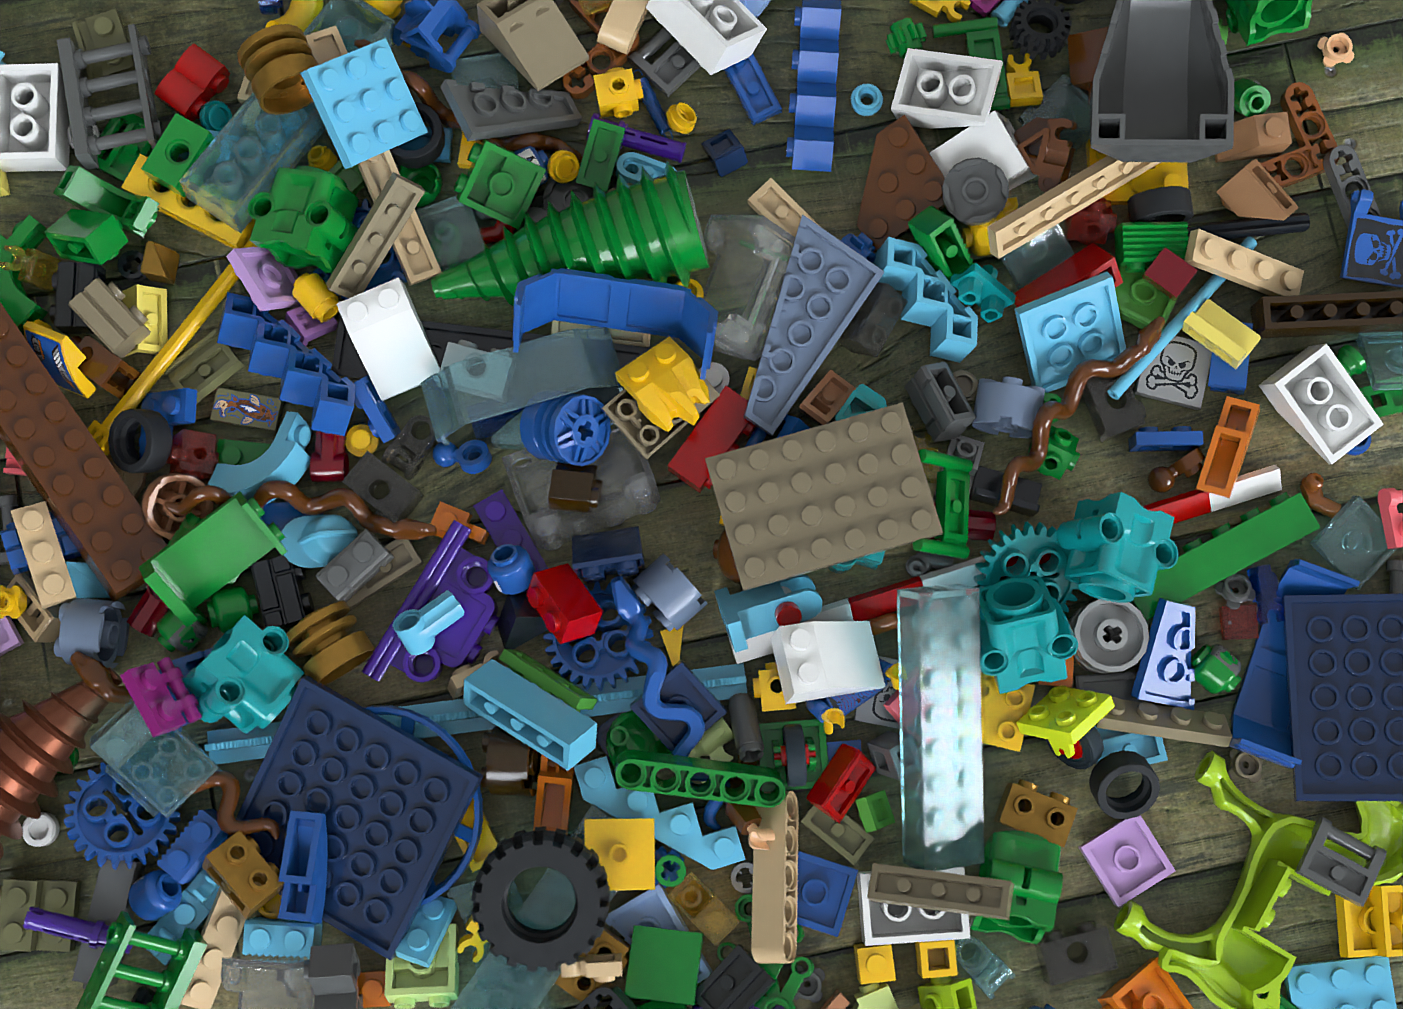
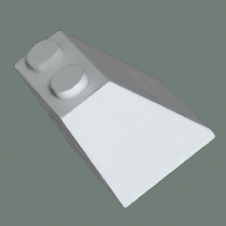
M995 110L989 114L985 126H970L930 152L945 178L954 165L970 158L986 159L988 162H992L1001 168L1008 180L1009 190L1037 176L1032 173L1017 148L1019 143L1014 137L1015 130L1009 119Z

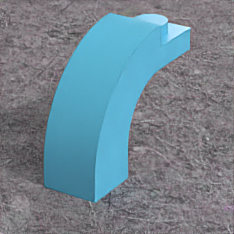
M287 411L273 443L263 455L243 465L217 463L208 485L218 486L229 492L232 496L240 491L247 500L256 493L263 483L269 481H287L295 485L310 465L311 457L305 452V449L310 442L314 430H311L309 424L298 412ZM277 498L271 499V500L268 501L266 504H268V503L274 501V500L277 499Z

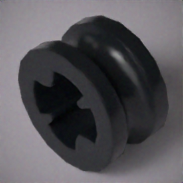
M134 250L123 253L117 263L120 274L133 283L146 280L147 277L140 271L142 266L140 263H142L144 255ZM133 260L140 264L137 266L138 272L133 273L131 270L127 271V269L132 267L131 262Z

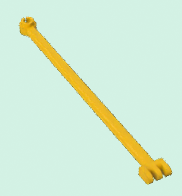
M317 145L311 148L308 153V166L329 171L337 163V157L326 146ZM249 239L243 248L258 246ZM231 263L102 424L94 420L87 428L105 455L110 453L108 437L114 419L122 411L136 409L227 295V292L239 280Z

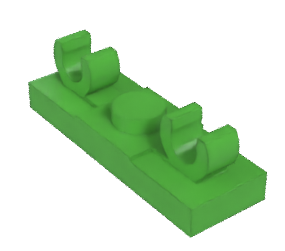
M504 649L499 660L509 665L507 667L513 672L536 684L547 693L554 694L565 704L580 713V709L593 710L598 700L523 651Z

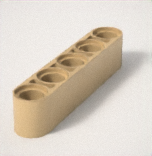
M613 0L601 25L597 42L627 55L648 13L645 7L649 0Z
M785 791V797L779 805L769 808L755 806L762 818L759 828L772 829L775 833V840L767 841L770 847L769 850L754 849L751 948L756 963H792L796 956L799 804L795 792Z

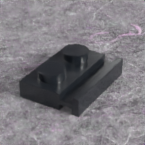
M738 944L697 988L695 1001L703 1009H751L774 985L776 980L765 971L760 963L755 962L753 956L742 945Z

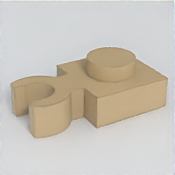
M622 953L587 954L586 957H578V961L570 966L566 963L561 964V977L586 975V978L594 977L596 982L613 981L615 976H622Z

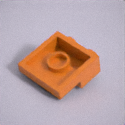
M1158 957L1150 958L1131 976L1119 980L1097 999L1103 1007L1101 1009H1193L1170 974L1159 967Z

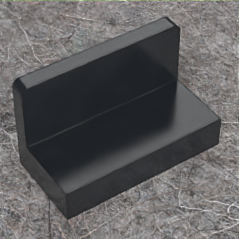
M978 466L969 499L996 507L1001 496L1004 473ZM1018 477L1014 501L1009 511L1030 517L1037 514L1040 509V505L1037 503L1042 483Z

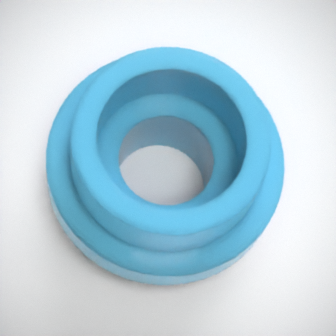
M862 84L852 92L851 106L856 113L862 116H871L876 114L882 107L883 95L876 86ZM868 97L872 100V103L864 105L861 99Z

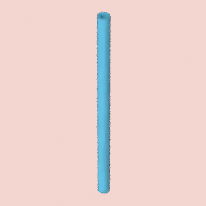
M1248 236L1240 245L1253 250L1257 246V241ZM1213 274L1161 331L1160 339L1153 346L1151 352L1136 362L1109 388L1107 393L1111 398L1115 400L1120 398L1183 328V323L1192 311L1196 313L1203 303L1226 280L1225 278Z

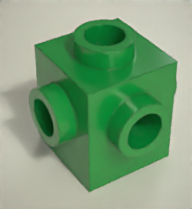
M1051 425L1047 456L1037 471L1058 480L1061 479L1066 469L1072 471L1080 456V453L1076 452L1079 438L1073 436L1066 429L1056 428ZM1032 441L1028 447L1026 456H1028V454L1030 453Z

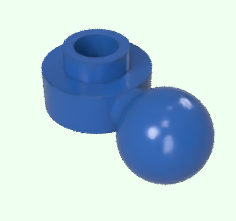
M481 440L467 441L459 449L452 442L442 441L434 447L432 452L433 459L439 466L450 467L458 462L461 469L469 474L484 471L492 461V455L487 444Z

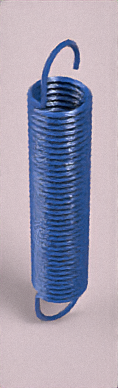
M646 77L641 78L644 97L642 101L659 133L667 138L664 133L669 131L673 140V135L670 131L671 127L668 124L663 108L655 96Z

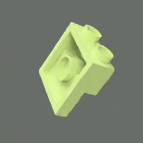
M449 924L429 968L399 958L397 955L392 960L386 958L384 996L389 1003H394L395 1008L412 1009L415 1008V1002L429 1001V1006L442 1008L450 1006V1000H459L457 924Z

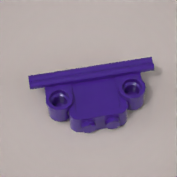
M456 520L452 522L363 668L362 672L380 682L389 666L392 665L404 672L413 681L430 682L439 677L443 670V664L458 669L467 665L468 662L472 665L475 663L483 649L479 645L485 634L491 635L500 618L497 617L498 605L496 601L486 594L494 586V582L487 570L488 561L484 558L476 557L462 548L472 532L471 529ZM449 590L463 608L464 616L437 634L434 645L427 652L420 655L409 654L393 628L394 620L398 615L407 610H420L439 595Z

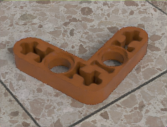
M569 0L572 10L598 36L601 26L596 24L594 21L595 17L601 12L607 13L611 3L608 0H588L593 6L589 11V5L584 0ZM637 34L627 55L603 44H596L587 52L589 55L588 61L563 76L565 92H569L571 98L577 100L584 99L595 90L594 79H592L591 75L604 74L609 69L622 67L628 61L627 57L633 51L638 52L640 46L639 35ZM598 55H605L611 62L607 68L600 70L593 66L594 58ZM584 67H587L590 73L583 79L584 87L580 88L576 85L572 88L571 79L581 80L586 75Z
M1302 82L1289 85L1280 98L1281 108L1283 112L1288 114L1289 125L1299 149L1260 163L1269 174L1277 171V176H1274L1273 179L1282 189L1325 173L1323 159L1318 160L1316 155L1319 152L1326 154L1329 150L1337 147V143L1312 89ZM1294 94L1296 97L1302 96L1303 101L1299 104L1298 101L1292 102L1290 98ZM1301 110H1302V112H1305V113L1302 114L1300 117L1297 116V114H1298ZM1305 120L1313 121L1318 128L1317 134L1309 135L1305 133L1302 129V122ZM1319 138H1322L1323 140L1319 145L1318 143H1315L1313 146L1310 145L1316 142ZM1294 160L1298 162L1301 166V173L1299 175L1288 173L1285 167L1286 161Z

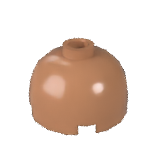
M170 473L158 477L149 484L142 497L141 508L146 523L157 534L171 540L188 513L181 515L173 514L165 507V502H181L193 489L205 484L188 474ZM203 501L190 512L203 519L213 512V501Z

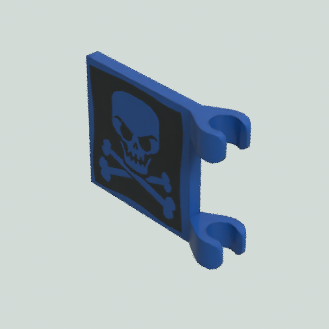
M1366 189L1353 191L1350 199L1351 217L1340 278L1403 288V200L1399 208L1400 220L1368 215V210L1373 201V192Z

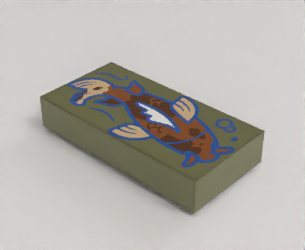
M217 387L210 420L277 433L284 401L275 397Z

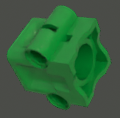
M1225 0L1228 4L1226 9L1227 24L1233 34L1240 33L1246 45L1249 46L1262 42L1266 38L1278 33H1293L1308 28L1313 0Z
M297 166L295 169L279 167L270 193H257L248 204V213L256 220L250 241L259 248L268 249L273 254L275 260L284 267L300 269L314 266L320 268L325 273L332 274L359 229L352 223L359 199L347 189V184L344 180L328 171L311 166Z
M1006 830L992 833L982 847L977 877L1012 881L1014 888L1009 920L971 915L970 929L984 933L1002 932L1015 937L1019 941L1037 945L1042 940L1045 931L1050 932L1054 928L1056 906L1063 885V874L1058 872L1061 846L1050 843L1039 835L1024 831Z

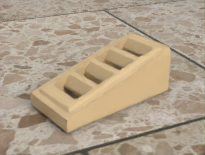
M24 572L16 574L6 588L19 585L27 596V606L33 601L29 608L26 607V610L17 618L34 642H54L59 637L61 625L59 620L60 606L54 605L42 609L33 580Z

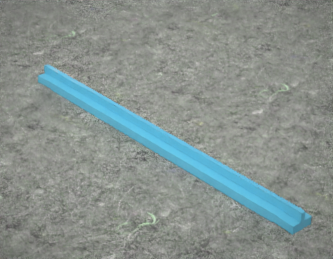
M744 663L691 670L718 701L729 700L738 693H747ZM646 675L628 678V683L622 679H616L615 689L611 687L609 681H606L602 691L598 690L595 682H592L588 690L584 689L583 683L576 684V686L598 699L593 710L580 709L581 713L589 717L631 711L630 704L643 693ZM464 699L400 707L410 709L430 718L443 727L450 735L492 730L493 727L497 726L466 707ZM378 715L397 727H401L402 717ZM281 722L270 723L264 729L256 726L247 734L243 733L238 727L207 731L208 744L204 746L205 751L209 752L210 765L264 759ZM415 722L414 736L418 739L439 736L425 725Z

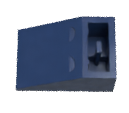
M639 526L572 536V565L579 579L586 580L587 584L607 581V575L618 574L623 578H632L639 575V570L646 569Z

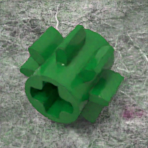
M905 18L893 23L889 27L891 34L886 35V43L891 54L899 52L901 59H905L908 48L923 50L921 43L926 42L925 38L927 35L922 22L914 25L912 18Z

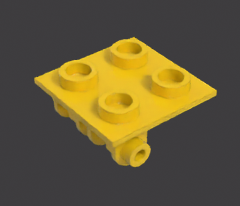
M968 669L967 678L963 680L961 688L963 695L953 736L1020 752L1024 734H1020L1016 722L1030 709L1035 685L1026 684L1018 690L1000 694L994 676Z

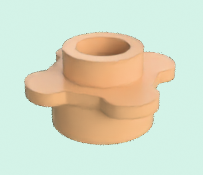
M1345 33L1334 34L1330 38L1322 37L1318 41L1317 46L1322 50L1324 56L1322 62L1326 67L1331 68L1340 62L1350 63L1354 59L1352 41ZM1333 48H1337L1338 52H1334Z

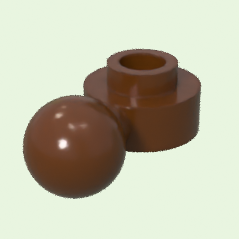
M1197 447L1169 467L1159 466L1151 470L1148 475V484L1156 492H1167L1174 486L1175 478L1181 474L1189 478L1203 468L1201 461L1206 457Z

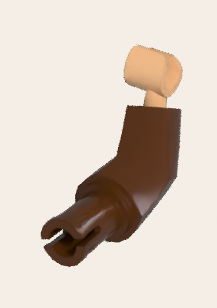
M738 755L737 763L758 766V761L744 762ZM733 777L730 780V788L739 787L743 780L739 777ZM725 802L726 815L742 835H749V846L753 849L769 850L770 847L767 841H774L775 833L772 829L759 828L762 818L756 807Z

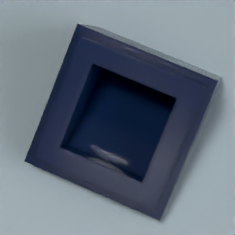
M730 129L701 143L720 177L748 163L743 145Z

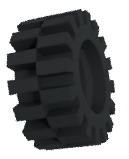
M1024 0L1020 3L1019 8L1017 7L1009 29V39L1013 41L1012 46L1014 49L1021 47L1019 53L1024 56L1026 52L1031 53L1029 58L1034 60L1036 55H1040V60H1046L1048 54L1050 58H1053L1057 52L1060 53L1063 50L1072 26V20H1069L1070 14L1068 11L1063 13L1065 7L1062 4L1056 7V0H1050L1049 3L1045 2V0H1039L1038 2L1036 0H1028V3H1026ZM1039 23L1045 25L1051 30V33H1038L1031 29L1029 24Z

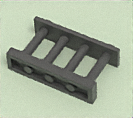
M135 24L128 25L131 42L83 51L82 49H77L70 37L57 40L76 158L86 170L99 168L97 155L101 154V150L148 141L154 149L165 131L162 122L158 121L147 60V55H151L150 44L147 36H141ZM133 55L135 70L90 80L84 77L83 69L87 68V64ZM138 83L140 99L98 108L89 106L88 97H91L94 92ZM143 112L144 128L97 137L93 133L92 126L97 125V121Z

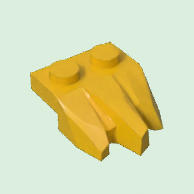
M670 336L615 372L617 381L637 401L639 410L651 423L667 432L673 427L672 419L674 417H679L694 426L700 417L694 404H707L710 402L708 387L705 381L700 379L701 374L693 360Z
M1402 885L1373 886L1364 906H1357L1335 894L1340 957L1403 956Z

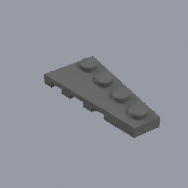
M445 79L440 87L467 141L578 126L582 119L569 92L543 89L537 91L534 88H531L529 92H522L516 90L514 86L502 85L500 89L485 88L484 83L471 82L469 86L457 85L456 80Z

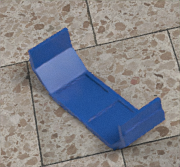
M565 268L552 269L551 272L545 275L537 274L517 284L514 297L513 352H519L523 333L553 320L666 337L670 336L679 338L703 359L700 379L705 380L706 371L710 369L718 311L703 298H697L691 292L692 289L681 285L641 279L626 280L614 278L606 274Z
M1301 559L1290 560L1268 600L1252 655L1235 700L1230 718L1232 720L1230 729L1232 739L1229 747L1286 768H1294V765H1301L1302 760L1292 757L1282 597L1291 595H1344L1347 589L1359 586L1360 581Z

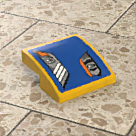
M30 321L23 325L25 339L58 387L88 399L97 388L78 369V366L86 359L84 354L64 334Z

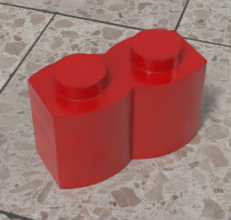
M193 43L179 58L174 69L162 79L154 94L169 108L193 122L195 119H200V110L203 105L209 102L216 93L220 94L225 90L229 83L228 77L230 72L225 65Z

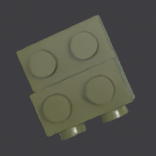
M14 877L3 879V885H0V950L28 952L34 950L75 951V940L24 929L23 925L26 914L31 906L78 918L81 881Z

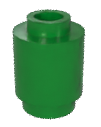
M1244 78L1235 81L1234 110L1246 117L1264 114L1270 105L1271 97L1269 91L1250 79Z

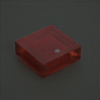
M1256 604L1240 605L1236 610L1230 609L1227 606L1219 607L1222 640L1259 638Z

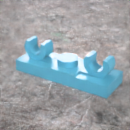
M204 868L182 892L181 902L177 908L160 918L148 934L176 941L178 938H181L185 927L198 930L207 920L219 886ZM147 949L164 965L169 964L172 958L170 954Z

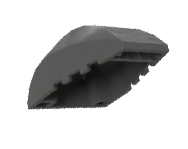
M1117 0L1093 78L1090 94L1089 129L1090 146L1092 149L1121 162L1192 163L1233 148L1234 76L1232 69L1229 68L1226 56L1227 49L1224 39L1222 40L1218 25L1219 18L1212 0Z

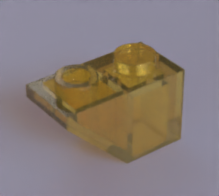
M692 871L667 895L715 946L741 922L725 902Z

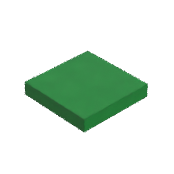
M634 925L625 994L629 998L695 1006L703 933Z

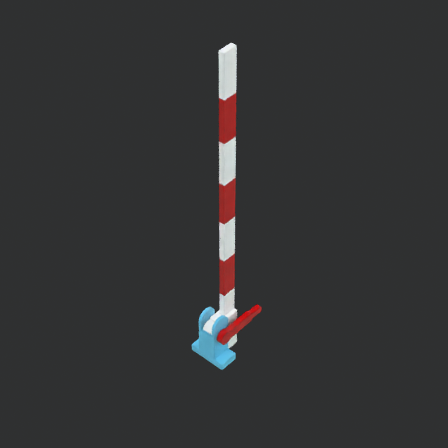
M1272 465L1238 476L1230 499L1195 489L1142 507L1149 511H1163L1173 516V524L1282 490L1280 468ZM1051 553L1043 555L1039 564L1046 563L1050 559ZM983 556L824 606H822V599L819 593L815 591L812 579L806 575H798L730 595L727 587L716 590L714 593L736 663L739 664L774 653L770 638L779 626L811 621H865L977 586L978 584L973 580V577L982 574V572L978 571L975 563L985 562V558ZM1018 556L1011 557L1007 561L1006 567L1016 564Z

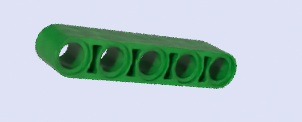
M634 749L621 752L615 761L616 780L621 787L628 790L767 808L779 805L785 797V787L779 772L770 767ZM628 763H633L640 767L638 773L634 775H627L621 769ZM662 768H669L675 772L667 780L656 776V773ZM699 772L706 773L709 776L708 780L702 784H695L691 781V777ZM732 777H739L743 780L742 784L734 789L728 788L725 785L726 781ZM772 781L777 784L776 789L770 793H764L759 790L765 782Z

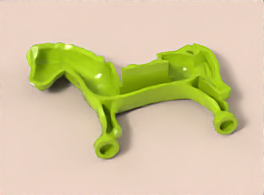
M1212 750L1201 760L1196 769L1195 779L1210 788L1214 805L1221 810L1231 812L1241 819L1251 833L1244 866L1228 906L1217 921L1206 930L1189 934H1177L1167 932L1149 922L1142 906L1130 900L1120 909L1114 922V929L1125 936L1132 937L1145 949L1159 952L1158 965L1160 968L1167 972H1175L1187 976L1203 991L1212 1003L1221 1009H1279L1281 983L1292 969L1296 957L1252 930L1260 932L1262 927L1267 928L1272 923L1275 917V910L1272 907L1278 896L1283 897L1287 894L1292 884L1291 879L1327 896L1331 894V891L1295 873L1312 836V830L1316 822L1292 814L1274 813L1250 800L1230 780L1225 759ZM1353 801L1359 817V833H1345L1371 847L1377 845L1387 851L1373 886L1395 882L1403 876V804L1399 801ZM1326 838L1323 846L1365 867V858ZM1268 992L1267 996L1263 999L1258 998L1256 995Z

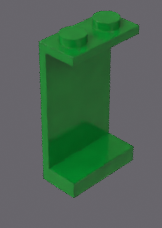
M239 491L138 567L144 581L187 628L198 620L193 609L273 548H276L282 556L288 552L281 542L286 538L274 522L268 525L261 516L266 512L254 497L247 500Z

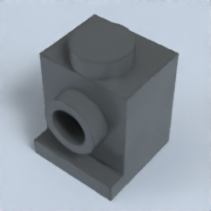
M887 731L867 742L878 774L900 781L926 766L916 734L912 733L904 736Z

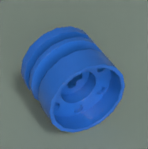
M548 390L536 394L525 406L519 426L521 440L527 451L536 458L584 466L596 461L607 447L611 432L610 418L601 409L604 405L595 397Z

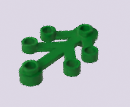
M746 894L736 901L735 913L741 921L747 922L752 940V916L747 914L746 907L749 903H752L753 895ZM797 924L799 932L797 943H799L804 938V929L801 925ZM732 942L720 944L717 949L719 960L723 961L725 959L723 956L725 947L730 946L734 949L737 945ZM797 957L794 959L791 965L792 974L782 991H780L777 977L785 963H760L776 982L766 992L767 996L763 995L754 1006L759 1009H774L777 1005H781L784 1009H796L793 999L804 978L812 975L814 971L813 962L807 957ZM800 961H805L808 964V971L805 974H800L797 970V965Z

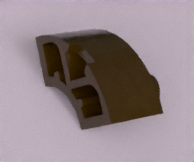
M557 462L556 469L552 470L548 495L549 509L592 513L593 508H598V502L602 496L603 480L597 479V466H577Z

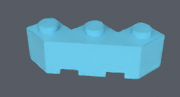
M888 237L875 253L876 258L873 264L884 271L876 285L902 291L901 320L931 327L930 356L960 363L977 346L978 316L970 306L964 307L955 296L957 290L940 270L936 272L925 259L928 255L919 244Z

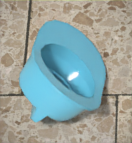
M334 514L312 515L294 518L287 523L282 530L286 538L281 542L288 551L284 556L289 562L298 567L318 568L325 567L359 535L353 524L342 516Z

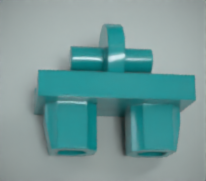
M974 263L965 272L951 276L950 284L959 290L958 299L962 303L979 306L981 308L980 317L986 322L991 323L1003 316L1004 308L1015 303L1016 295L996 280L998 275L996 268L992 265L981 267Z

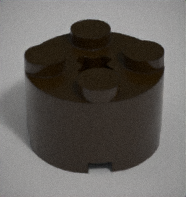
M498 726L493 727L491 732H484L482 750L487 755L486 767L481 769V774L484 775L481 780V787L488 788L491 795L535 796L537 790L532 789L533 782H538L541 753Z

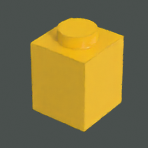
M954 940L915 942L917 972L922 978L958 976Z
M863 943L853 945L857 978L861 984L896 980L891 944L866 946Z

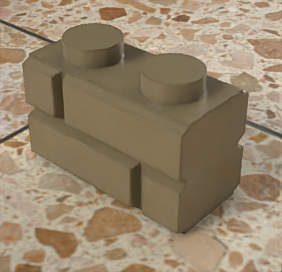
M96 278L84 288L83 292L76 295L68 305L119 358H124L135 348V345L141 343L150 335L151 331L144 325L148 318L135 305L128 308L122 301L126 295L114 282L111 281L107 285L100 278Z

